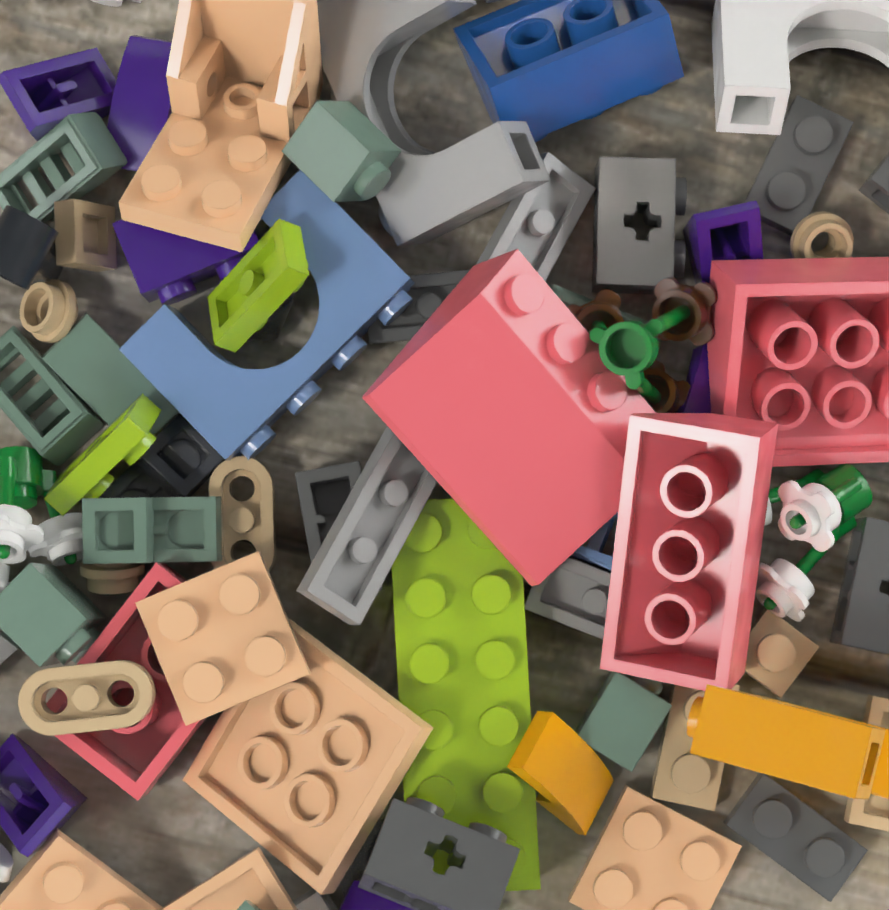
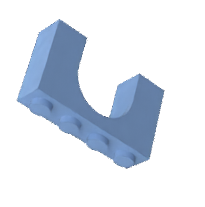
M301 170L271 198L261 217L270 228L279 218L301 227L308 269L317 286L319 295L317 323L310 339L296 355L270 368H240L224 358L178 309L166 304L119 348L126 358L225 460H231L233 457L241 456L242 454L248 460L257 456L276 436V433L270 427L287 410L294 416L299 414L319 395L322 389L316 382L333 365L339 371H342L367 347V343L361 337L368 332V328L377 319L385 326H388L413 301L407 292L415 282L336 202H333Z

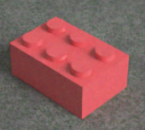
M166 563L154 564L77 663L79 665L129 660L140 664L150 673L155 684L156 697L151 711L143 720L126 728L54 735L137 801L152 790L206 720L204 718L188 726L185 725L135 602L188 581ZM119 680L113 685L111 695L117 704L127 706L133 700L134 690L128 682ZM58 688L46 705L51 711L61 713L67 706V696Z

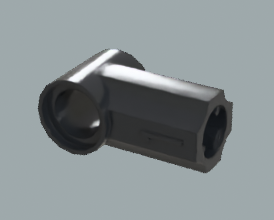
M6 205L0 216V277L26 290H29L30 286L37 282L44 283L45 281H50V279L57 280L63 270V266L56 265L54 241L59 232L38 219Z

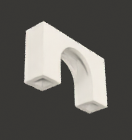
M715 0L711 30L716 132L781 135L791 90L789 62L807 51L820 48L851 49L865 53L889 68V0Z

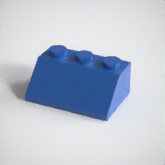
M520 0L453 28L457 42L493 124L497 121H526L535 142L546 137L548 133L579 120L595 118L608 108L639 95L652 94L660 90L664 85L684 77L670 16L659 0Z

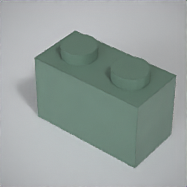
M29 563L0 593V629L39 667L59 663L65 666L70 661L74 663L79 662L101 634L96 628L107 618L85 594L52 564Z

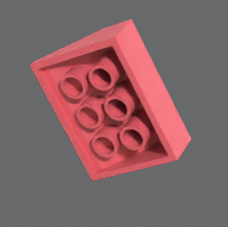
M518 249L474 265L362 396L364 401L531 586L542 583L618 512L629 416L633 413H656L636 389L628 388L625 376L615 374L606 368L599 355V345L590 339L587 330Z
M889 257L711 260L709 284L713 286L717 293V301L711 306L710 323L714 327L715 333L713 338L707 343L711 413L778 424L772 467L889 462Z

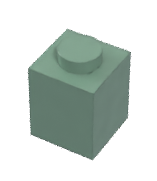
M317 100L282 152L333 202L368 200L377 195L389 181L391 176L389 168L401 153V150L350 101Z
M610 671L574 731L591 748L632 772L672 705L658 697L664 688V685L660 682L627 674L624 676L621 673Z

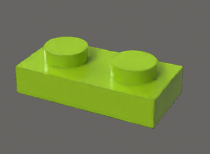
M279 218L209 294L207 299L215 346L236 353L255 332L265 326L269 317L292 293L297 292L302 287L305 279L309 276L300 226Z
M142 393L59 475L44 500L64 516L82 498H99L114 480L109 471L122 459L129 466L133 465L154 443L156 437L150 432V429L162 410Z

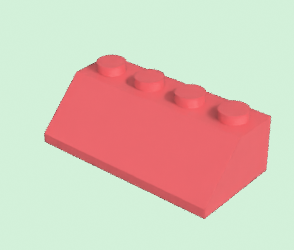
M633 413L629 416L600 669L705 691L707 684L732 689L745 674L778 424L716 413Z

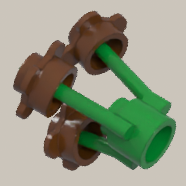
M672 277L661 280L654 290L657 300L652 309V320L647 324L636 320L624 321L619 310L621 298L616 292L609 289L600 290L594 300L581 306L576 304L566 306L587 330L590 339L599 345V355L606 368L615 374L625 376L628 388L636 389L656 413H676L684 405L691 386L684 380L676 381L666 373L663 363L656 360L659 350L656 337L664 341H685L690 339L697 346L708 343L715 333L714 327L710 323L711 306L717 301V293L712 285L707 282H700L695 286L679 284Z

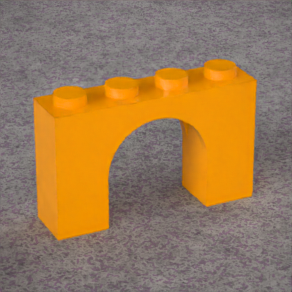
M709 684L706 685L704 697L698 696L692 704L687 721V735L693 738L690 749L691 754L853 799L869 800L870 794L889 799V729L769 697Z

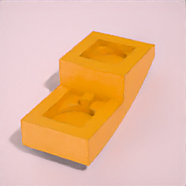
M536 712L507 766L539 792L536 798L539 804L579 835L587 834L614 782L610 771L594 750L554 712Z

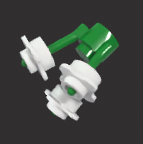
M10 446L0 449V593L10 583L8 581L11 567L6 564L24 561L27 550L31 557H47V560L51 561L54 566L72 565L83 559L82 513H67L62 516L45 501L50 519L40 523L38 526L32 524V517L26 509L37 505L38 496L41 495L45 498L57 480V476L54 470H43L42 456L35 448L26 446Z
M840 464L826 474L820 469H815L801 479L787 481L781 486L769 490L765 526L769 525L772 521L771 504L782 501L783 508L778 520V527L781 533L788 540L806 541L813 546L796 565L781 558L775 559L770 566L765 563L759 564V576L757 578L755 595L768 611L778 617L783 618L787 615L797 622H800L805 617L802 610L807 608L809 605L808 600L815 593L814 586L806 575L842 536L857 527L855 516L868 508L872 503V491L867 480L859 470L850 464Z

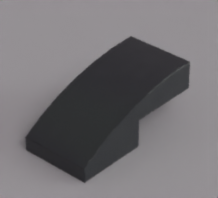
M179 414L156 436V440L150 448L123 472L99 498L191 497L225 459Z

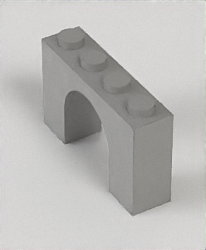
M321 0L317 3L322 66L332 88L331 101H350L401 150V153L389 168L391 171L389 181L376 195L380 204L378 209L380 221L387 233L394 238L397 246L428 243L551 180L526 121H497L462 141L435 153L414 141L406 132L398 117L394 102V81L398 65L404 53L417 38L476 5V0Z

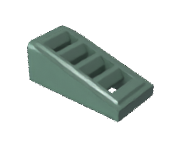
M96 112L69 114L0 173V206L2 210H4L6 205L12 206L46 223L55 217L54 202L82 198L125 166L127 159ZM60 152L63 153L75 175L71 176L58 155ZM39 167H42L54 186L55 191L53 193L39 172ZM22 179L38 203V206L34 209L18 185V182Z
M13 325L0 337V372L20 354H22L26 361L0 383V408L43 458L59 466L101 430L103 423L82 398L41 358L42 354L23 333ZM39 374L41 379L16 401L12 396L34 376ZM55 393L58 399L33 420L30 415Z

